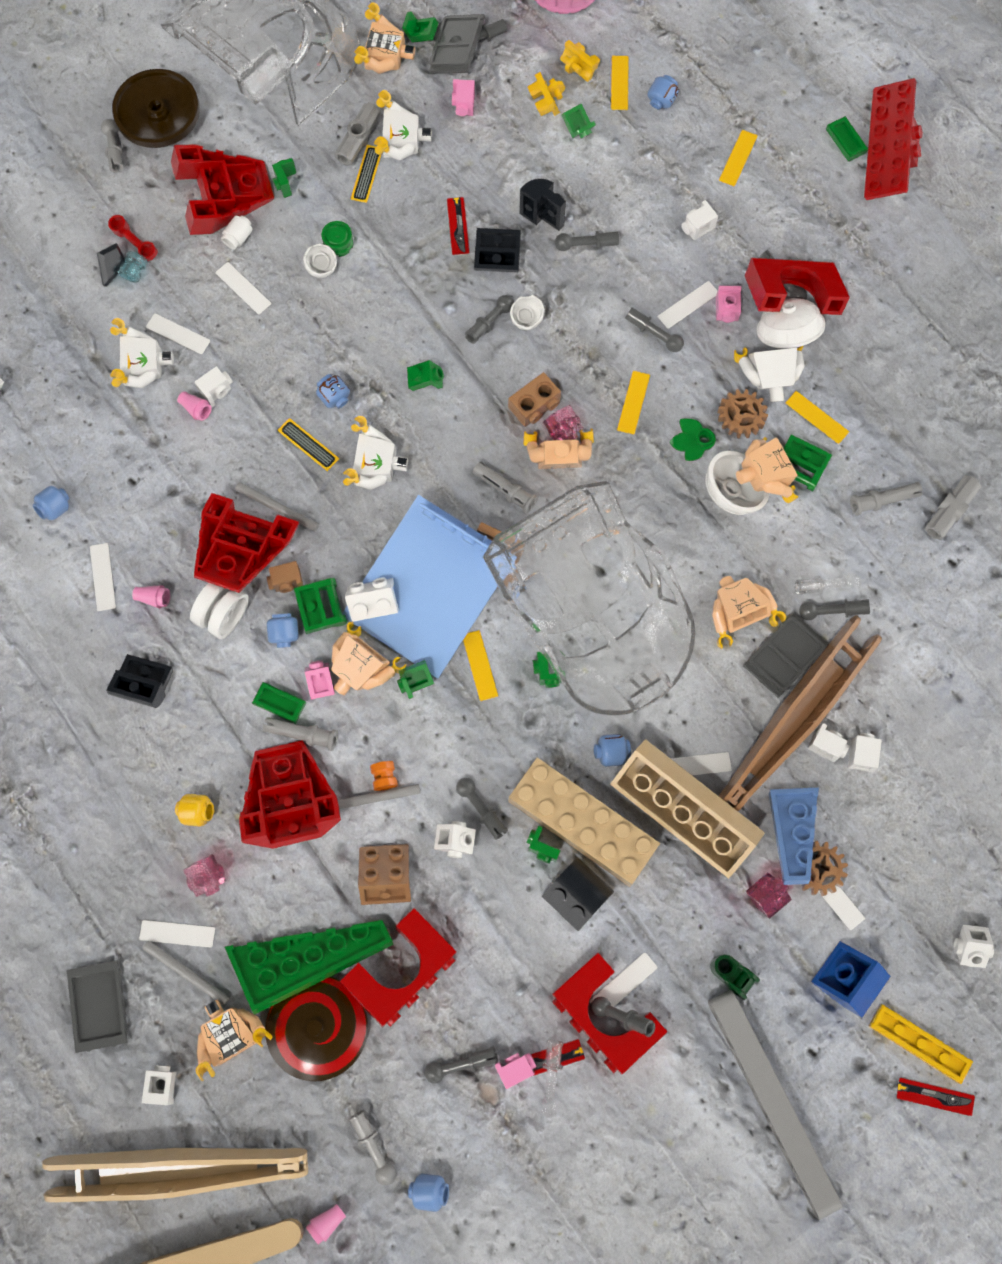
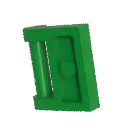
M791 434L783 448L790 462L814 473L813 478L796 471L797 477L794 480L808 486L807 489L813 492L832 454Z
M335 578L294 588L306 634L347 624L346 616L342 613L338 599ZM319 591H327L334 617H326Z

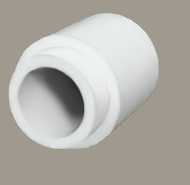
M234 216L222 232V242L234 250L240 247L253 230L251 222L244 216Z

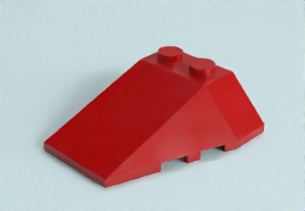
M211 493L201 513V528L199 530L194 578L240 593L291 542L299 526V521L277 514L272 523L235 510L233 499Z
M303 740L255 751L249 774L250 781L244 795L243 811L240 812L239 816L242 843L274 849L321 838L341 821L338 798Z

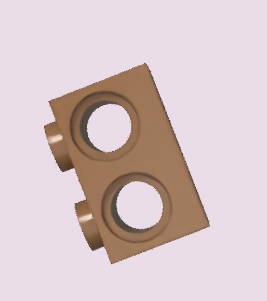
M543 372L508 398V408L526 427L530 423L535 424L538 422L542 414L548 410H554L560 404L561 391ZM545 392L548 393L549 396L542 397L539 394ZM528 405L531 406L532 409L524 410L522 409V407Z

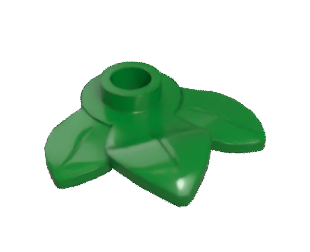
M684 418L679 421L682 433L674 436L669 442L674 449L685 452L686 461H696L703 456L705 451L710 450L714 446L716 437L710 429L703 428L699 421ZM706 438L708 442L703 443L700 439Z

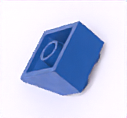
M839 941L811 982L842 1007L862 1018L891 976L878 961Z

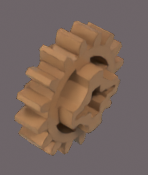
M736 389L734 395L729 392L726 399L722 398L721 406H719L717 411L720 414L718 422H724L721 427L722 429H730L728 435H732L735 432L737 433V438H740L741 434H745V437L749 438L751 432L757 435L759 428L763 429L764 421L768 417V414L765 413L768 407L766 405L762 406L763 398L756 399V392L749 395L748 389H745L744 394H741L739 389Z
M818 841L813 842V853L818 852L815 860H812L811 880L809 884H804L802 888L803 891L811 888V895L813 896L818 893V890L821 896L827 895V889L831 893H835L837 891L835 885L838 887L844 885L840 878L848 876L847 873L842 871L843 868L848 866L847 863H841L844 854L837 855L838 847L835 846L829 849L828 842H824L821 847ZM829 857L833 860L835 866L832 865ZM818 864H821V868L825 869V871L820 874L819 869L815 868V866ZM825 877L833 878L829 884L822 885Z

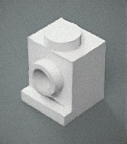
M704 200L701 208L693 209L687 214L685 222L682 223V229L693 240H696L716 227L718 215L708 202Z
M216 366L194 383L200 394L213 408L215 406L214 401L223 398L231 390L230 384L233 381L226 371L222 373Z
M823 723L818 727L808 749L832 762H835L840 757L844 758L850 745L846 744L847 740L843 739L840 733L834 730H825L827 725Z
M155 1065L154 1070H146L142 1103L172 1105L174 1103L173 1094L176 1072H170L171 1066ZM161 1079L165 1081V1088L163 1090L158 1087V1082Z

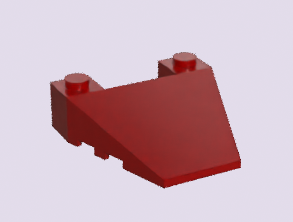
M196 144L174 145L171 165L175 180L197 179L202 200H189L185 218L190 235L213 234L227 226L234 216H245L273 201L274 194L265 162L241 155H236V157L223 154L224 151L217 149L216 152L204 150L203 146Z

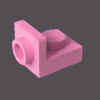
M322 660L309 663V667L305 668V676L311 700L334 695L335 691L329 663H323Z

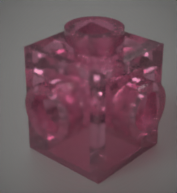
M570 405L554 412L543 421L553 440H576L578 438L577 433L584 428L580 418L575 414Z
M213 854L192 863L183 870L187 877V885L196 897L204 893L206 897L220 891L219 886L226 881L224 869L217 863Z
M768 872L746 890L754 906L769 919L792 900L787 892L789 889L788 885H783L782 878L778 877L776 879Z

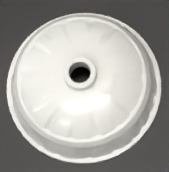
M799 298L785 299L780 312L764 311L757 325V336L764 344L775 348L804 346L822 335L825 330V318L820 313L819 308L808 300Z
M723 451L715 455L708 465L705 481L711 499L721 509L732 514L744 515L759 511L767 503L770 493L755 491L750 482L740 484L737 481L736 472L743 469L741 463L746 458L745 455L736 451Z

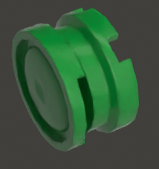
M332 221L324 226L321 233L323 244L329 246L339 257L350 253L349 251L353 248L354 241L348 224L342 221Z

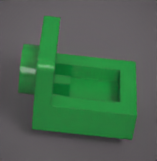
M412 11L406 14L402 29L412 43L430 41L434 39L438 21L435 17L417 19Z
M582 103L561 114L572 139L580 136L581 139L592 133L591 129L596 126L595 121L590 122Z
M289 158L272 164L275 175L272 178L277 191L281 190L284 198L292 196L287 177L297 173L293 159Z
M428 360L407 367L408 388L415 391L430 385L437 389L443 388L444 374L442 368L432 361Z
M547 651L537 652L536 660H532L534 674L539 675V684L545 685L546 688L560 686L559 683L564 682V673L549 674Z
M425 660L398 670L400 679L397 680L398 686L402 694L407 693L409 699L414 698L413 692L434 684Z
M538 825L536 831L531 830L526 843L530 844L529 851L537 854L536 858L548 864L551 861L556 862L561 850L538 841L543 831V827Z

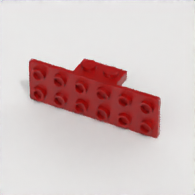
M915 78L873 89L864 191L865 200L908 192L910 168L918 167V157H921L919 140L923 136L922 127L917 124L914 118L917 83Z

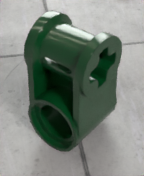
M730 955L715 956L710 963L713 975L744 1001L747 999L746 994L752 986L760 982V979L752 971L741 965ZM721 959L726 960L729 964V970L725 974L721 973L718 969V963Z

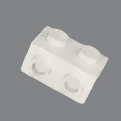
M377 578L373 582L364 584L363 582H356L347 587L345 599L352 622L398 613L399 608L393 590V578Z

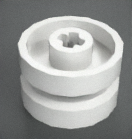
M208 583L193 604L190 621L202 629L208 627L210 634L218 639H224L236 628L242 619L249 597L242 591L238 593Z

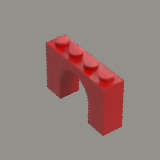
M751 258L744 275L758 311L780 312L787 296L783 284H793L807 290L814 297L821 314L842 315L850 299L834 262Z
M415 908L395 928L416 950L419 956L420 970L411 984L399 989L384 987L360 963L340 981L341 985L382 1028L386 1024L391 1027L401 1017L398 1012L405 1005L410 1008L420 998L417 993L423 987L428 990L438 978L435 975L441 968L446 971L456 961L453 956L457 951Z
M597 953L552 994L555 998L552 1003L561 1013L566 1011L572 1019L569 1023L578 1033L583 1030L589 1037L586 1041L596 1054L599 1051L602 1052L607 1058L604 1063L614 1074L618 1071L622 1075L668 1031L651 1012H647L643 1016L655 1023V1031L650 1037L634 1030L627 1031L618 1036H609L601 1033L594 1027L588 1014L590 997L598 987L615 973L604 958Z

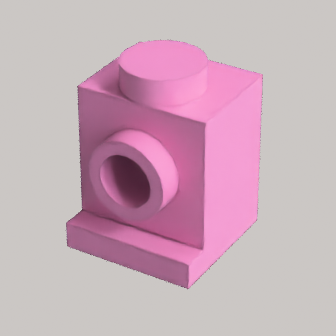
M453 79L452 106H456V115L473 116L475 80Z
M719 286L716 294V321L726 323L738 321L741 314V286Z
M516 1053L505 1059L506 1065L502 1066L501 1062L495 1064L506 1089L535 1074L533 1069L537 1067L530 1053L521 1057L519 1053Z

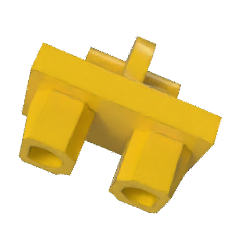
M570 40L566 41L564 52L560 57V60L566 64L565 71L569 74L576 72L587 82L590 81L594 71L598 68L600 59L596 55L589 56L586 54L585 47L580 42L574 44Z
M541 72L535 74L537 81L530 84L527 88L533 99L544 95L543 99L535 103L541 116L551 111L556 116L560 111L553 97H556L557 100L562 99L565 85L562 81H556L552 78L549 80L550 85L548 86Z

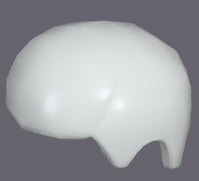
M319 243L310 246L303 256L305 270L311 276L326 278L334 272L337 258L335 252L329 246Z
M521 296L512 304L510 317L512 323L519 329L532 330L542 322L545 309L542 301L536 296Z

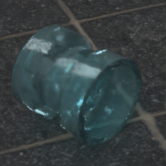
M128 251L124 258L125 263L120 266L118 273L124 279L137 283L141 278V270L145 269L148 262L142 255Z

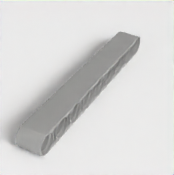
M728 990L709 1000L708 1005L813 1213L818 1220H821L843 1208L841 1201L732 990Z

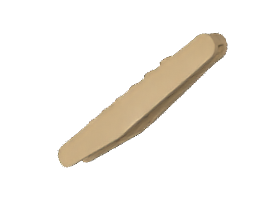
M166 1148L58 1155L43 1160L42 1168L48 1171L75 1170L76 1186L51 1188L44 1193V1200L46 1202L152 1200L174 1198L276 1180L296 1179L308 1174L307 1150L303 1148ZM257 1164H277L276 1166L262 1168L257 1166ZM99 1169L100 1184L85 1185L84 1170Z
M288 1218L271 1225L147 1260L141 1264H253L292 1249L303 1238L304 1230L301 1222L294 1218Z

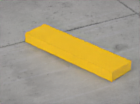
M880 1004L868 1026L958 1084H962L973 1063L966 1056L883 1004Z

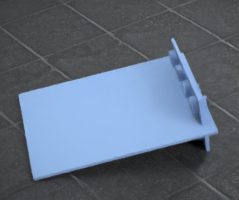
M418 495L363 580L364 584L373 582L377 578H393V590L399 608L398 613L354 621L353 623L358 627L361 626L362 630L414 664L425 660L431 675L438 679L516 559V556L488 539L486 535L483 536L469 527L468 524H464L451 514ZM347 606L343 611V615L352 622Z

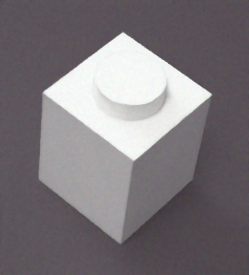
M860 733V735L853 738L848 768L866 772L877 770L882 740L876 739L874 735L868 733Z

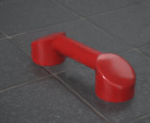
M114 215L109 219L108 226L112 232L119 237H125L138 249V253L144 261H151L156 257L158 250L154 244L149 241L142 242L133 234L123 216Z

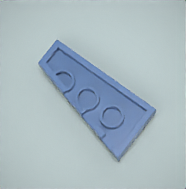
M819 787L774 789L769 791L783 885L809 884Z

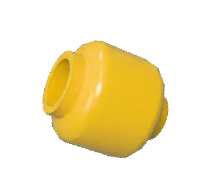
M185 794L176 803L175 813L183 825L202 827L213 818L214 805L206 795Z

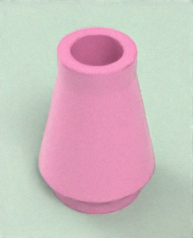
M186 391L178 396V403L195 420L203 421L209 417L212 407L207 400L191 395Z
M163 585L136 586L132 596L135 601H140L160 609L169 604L170 590Z
M336 1204L329 1210L309 1220L311 1223L306 1226V1229L319 1245L323 1240L325 1242L328 1240L341 1221L346 1218V1215Z

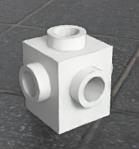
M452 821L451 824H437L434 849L448 852L447 857L462 858V854H473L476 830L467 828L466 823Z
M971 925L962 926L959 938H956L954 941V953L958 955L960 965L986 968L989 958H992L994 954V945L989 928Z

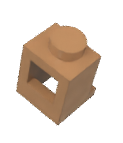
M297 561L269 568L270 576L266 578L270 590L275 589L276 592L287 593L293 591L295 587L303 586Z

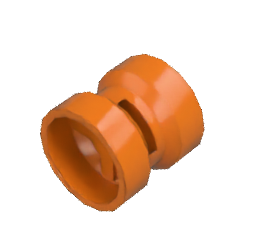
M383 761L370 765L371 774L375 778L373 781L374 791L388 790L398 786L397 778L393 775L395 770L393 761Z

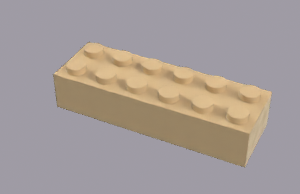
M646 739L634 751L610 784L728 879L753 851L765 833Z
M539 758L535 759L509 796V803L628 887L632 886L660 845L654 838Z

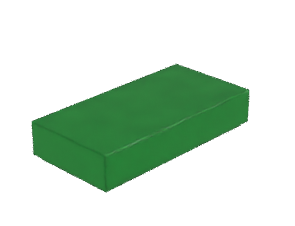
M846 116L827 125L826 131L848 162L867 153L868 147Z
M262 682L252 704L296 724L306 705V701Z

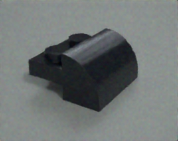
M533 179L525 183L520 188L519 214L536 226L543 220L560 231L565 223L566 201L560 194L553 192L554 182L547 179Z
M477 228L474 271L519 273L521 230Z
M127 654L120 670H115L106 691L108 695L157 708L166 696L164 691L173 673L172 666Z
M577 857L560 874L542 897L579 931L614 891Z

